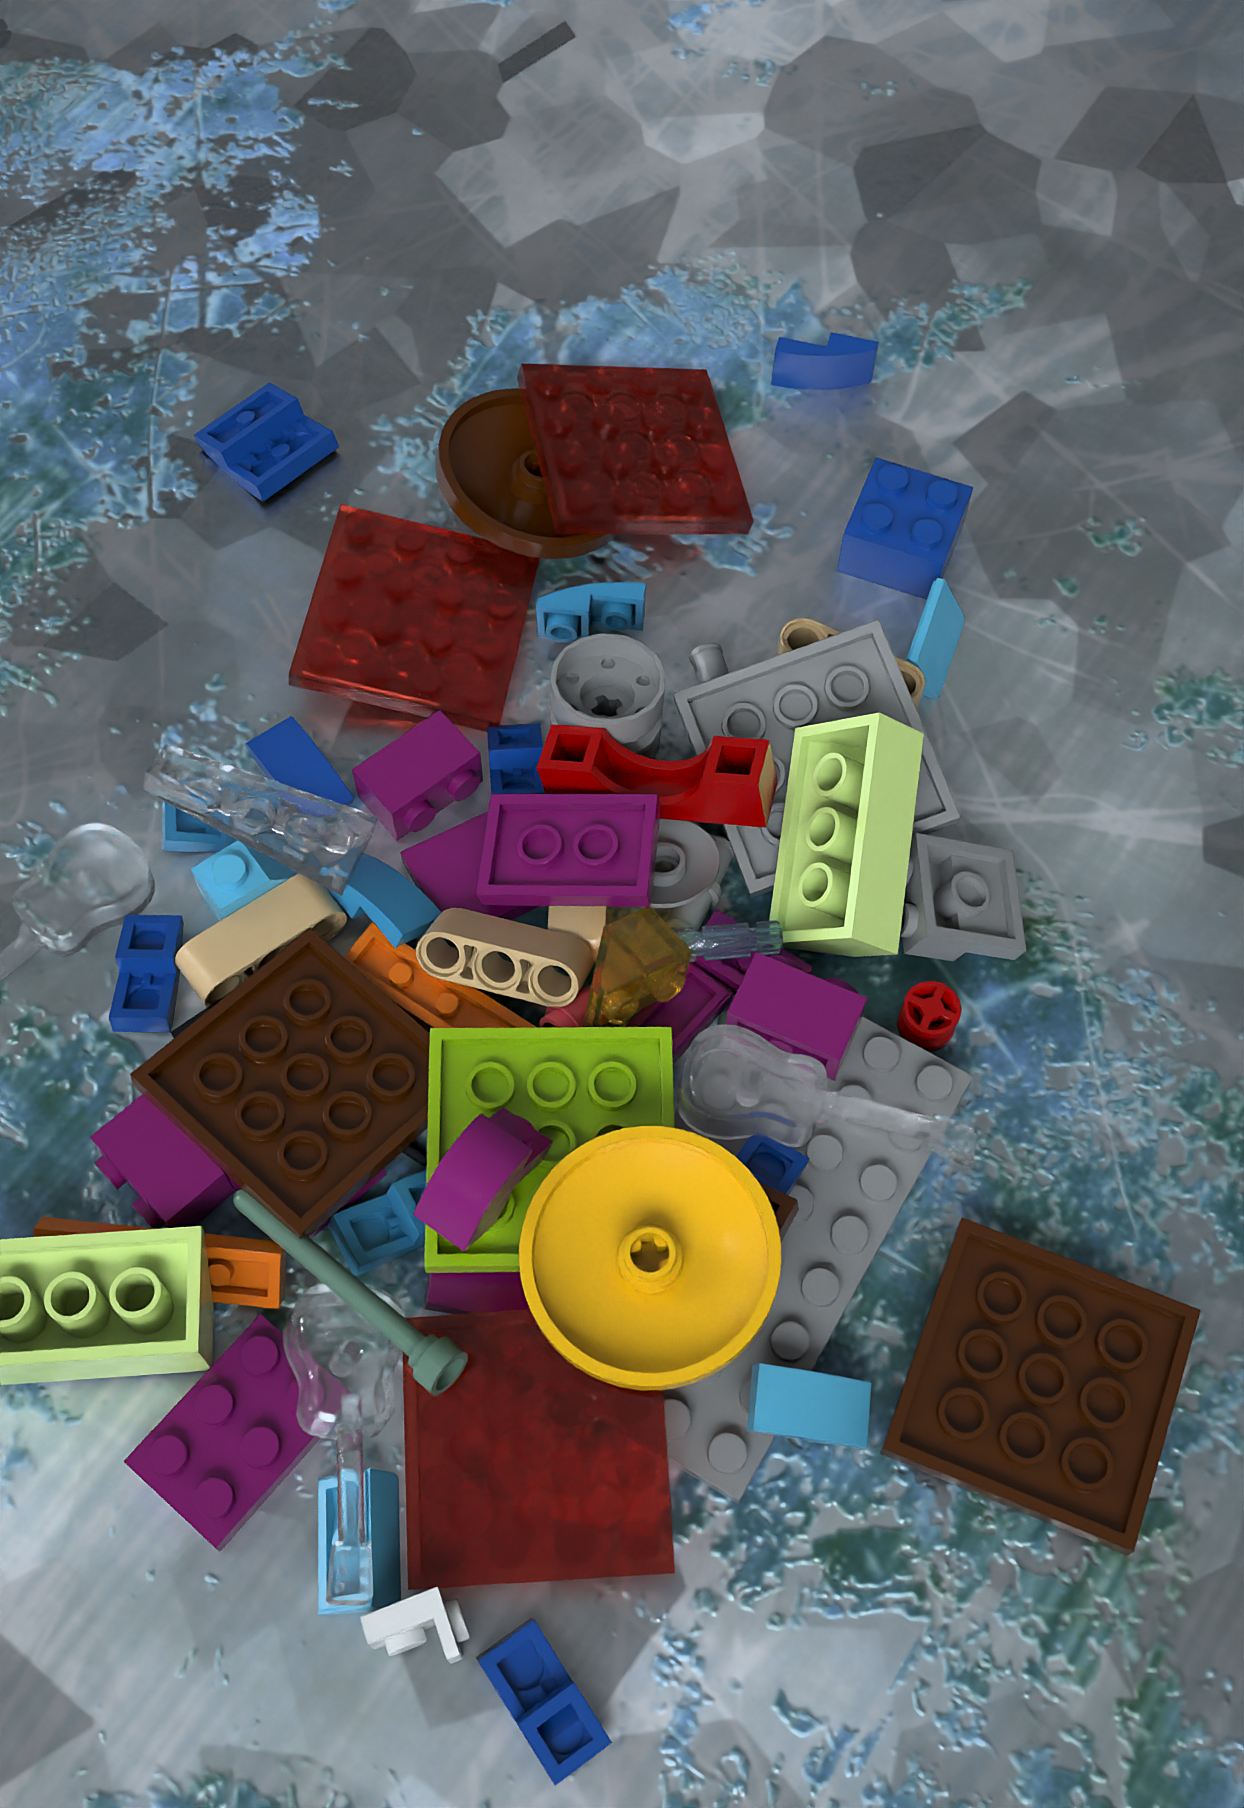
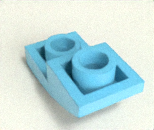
M761 1363L752 1365L747 1432L800 1438L802 1441L862 1449L867 1448L871 1383Z

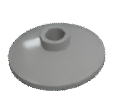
M660 819L651 908H673L688 904L704 895L716 881L720 868L719 850L714 839L700 826L690 821Z

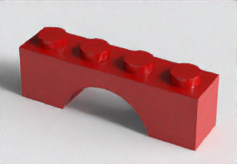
M551 724L536 767L545 794H658L661 803L660 819L767 828L777 787L770 740L713 736L708 748L698 756L681 761H663L644 757L630 751L619 744L605 728Z

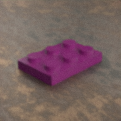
M491 794L476 896L481 905L651 907L661 811L658 794Z
M260 1314L123 1462L220 1552L354 1402V1398L351 1393Z

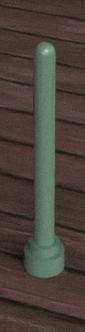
M242 1188L235 1193L233 1198L234 1206L409 1356L408 1365L413 1369V1378L433 1396L440 1395L458 1379L468 1361V1354L446 1336L441 1338L434 1334L425 1336L309 1236L306 1235L301 1239L298 1238Z

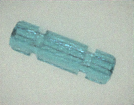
M771 920L756 922L757 927L749 928L747 922L702 926V932H694L693 927L673 929L669 936L671 957L674 962L683 963L695 962L696 956L704 955V960L706 961L751 957L750 951H758V953L763 955L779 954L783 948L782 927L780 922Z

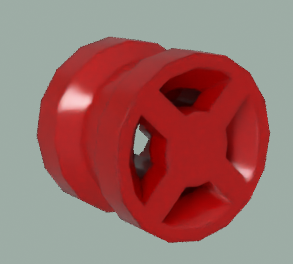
M935 981L920 982L911 987L905 995L897 1020L900 1037L928 1052L938 1051L945 1047L951 1040L955 1027L960 1020L962 1010L960 999L951 988ZM932 1021L936 1022V1024L930 1025Z

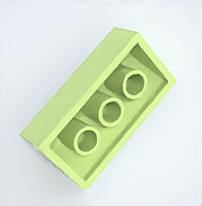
M880 712L795 728L767 934L769 941L783 948L850 957L898 954L924 733Z
M202 1226L0 1239V1385L208 1371L213 1365L214 1305L205 1234Z

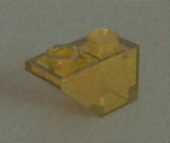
M645 907L603 927L583 1027H606L610 1024H622L631 1018L635 1012L657 1001L666 1002L672 999L683 988L692 950L651 907Z

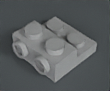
M915 833L911 839L900 937L903 938L904 954L955 961L965 952L1015 960L1027 950L1013 850Z

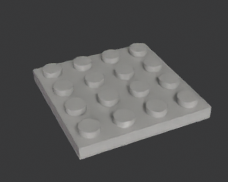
M879 619L673 693L675 705L695 757L708 748L713 736L770 740L777 787L767 828L722 824L750 898L774 889L795 728L880 712L924 733L912 836L915 833L927 835L957 824L961 819V815Z

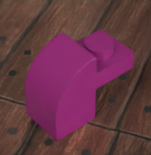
M504 1107L499 1109L490 1118L481 1113L466 1127L447 1151L431 1176L413 1215L465 1252L496 1223L514 1186L544 1160L553 1141L535 1130L529 1121L514 1115Z

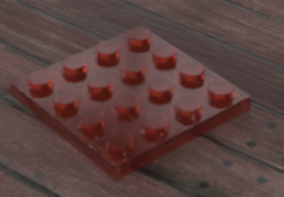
M521 363L517 380L556 534L749 533L754 520L707 369Z
M340 504L290 667L289 685L426 718L441 710L453 724L487 732V727L499 728L540 558L506 550L483 538Z
M530 1309L405 1318L425 1336L434 1334L438 1338L446 1336L468 1354L467 1364L458 1379L445 1392L433 1396L413 1378V1369L408 1365L409 1356L402 1351L408 1590L430 1589L437 1586L438 1588L676 1573L664 1390L622 1388L591 1377L576 1368L550 1344L540 1330Z

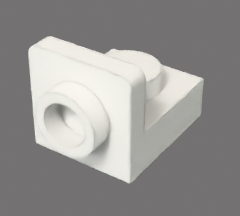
M438 1586L360 1617L368 1645L374 1650L386 1646L389 1656L405 1652L425 1643L427 1638L424 1630L436 1626L446 1659L452 1664L463 1659L458 1643L470 1638L458 1599L456 1598L445 1603Z

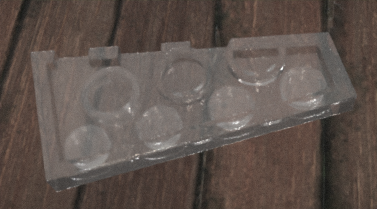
M167 743L146 771L143 790L341 896L374 834L378 819L377 816Z

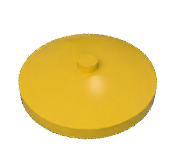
M664 1126L623 1128L593 1138L565 1156L542 1181L528 1207L521 1230L519 1243L520 1278L524 1295L540 1330L550 1344L576 1368L591 1377L622 1388L635 1390L673 1389L703 1380L725 1368L752 1343L760 1332L771 1311L780 1279L781 1240L779 1227L769 1199L757 1179L738 1158L722 1146L708 1138L678 1128Z

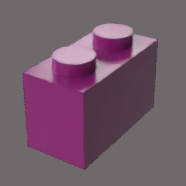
M438 710L352 769L358 798L396 841L410 832H418L427 827L438 812L454 801L460 802L467 799L476 791L479 784L483 782L480 752L441 710Z
M755 952L727 1012L725 1035L835 1081L861 1022L867 997L858 994L852 985L837 978H826L823 980L804 972L798 963L781 955L768 957Z
M143 1095L138 1097L90 1137L102 1154L94 1164L117 1190L127 1183L139 1196L131 1205L150 1228L160 1229L163 1225L166 1228L196 1226L235 1193L221 1168Z

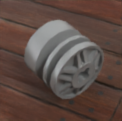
M600 633L579 638L563 648L552 664L550 678V726L555 724L605 728L625 748L653 759L660 748L666 673L660 658L644 643L625 635Z

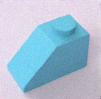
M297 837L239 839L191 868L204 902L218 921H221L299 873L314 872L318 877L322 871Z

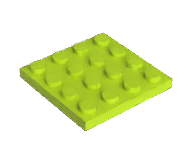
M672 1027L430 1028L426 1186L456 1139L481 1113L490 1118L499 1109L504 1107L514 1115L529 1121L535 1130L553 1141L544 1160L514 1186L496 1223L465 1252L425 1224V1272H520L519 1243L526 1212L542 1181L565 1156L593 1138L619 1129L637 1126L675 1128Z

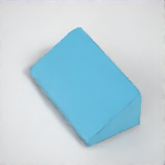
M941 578L933 581L906 659L907 662L918 667L924 675L925 686L922 696L937 699L941 694L964 625L963 612L948 584Z
M368 1468L318 1478V1615L372 1612L401 1601L399 1486L397 1475L392 1472Z

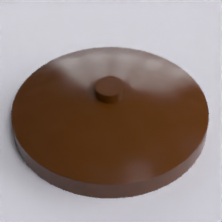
M510 388L486 392L471 398L458 407L448 418L443 427L436 451L435 471L440 490L446 502L460 520L491 543L506 550L530 557L544 559L572 558L591 553L605 546L624 527L637 494L635 465L627 447L617 433L599 416L582 405L545 391Z

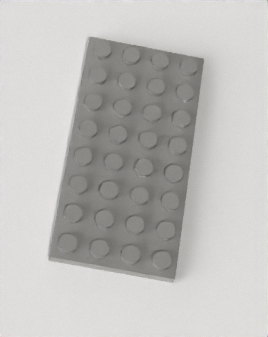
M864 1017L861 1019L835 1081L725 1035L724 1031L674 1112L675 1128L708 1138L736 1157L756 1127H759L810 1158L789 1196L798 1200L799 1210L781 1242L779 1284L774 1303L763 1327L752 1343L725 1368L703 1380L673 1389H628L591 1377L566 1360L550 1344L542 1331L539 1332L520 1363V1371L739 1504L776 1435L747 1432L752 1365L761 1363L807 1371L813 1370L969 1087L973 1075Z

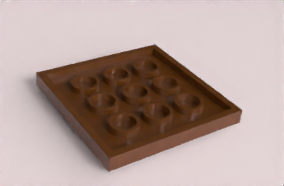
M309 928L139 1066L130 1076L132 1085L212 1159L238 1186L301 1239L306 1235L310 1236L428 1128L430 1033Z
M962 1217L952 1240L879 1454L1128 1556L1134 1552L1201 1310Z

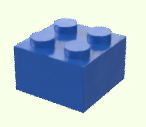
M875 457L843 534L837 572L927 600L933 581H936L937 578L943 579L963 528L974 487Z

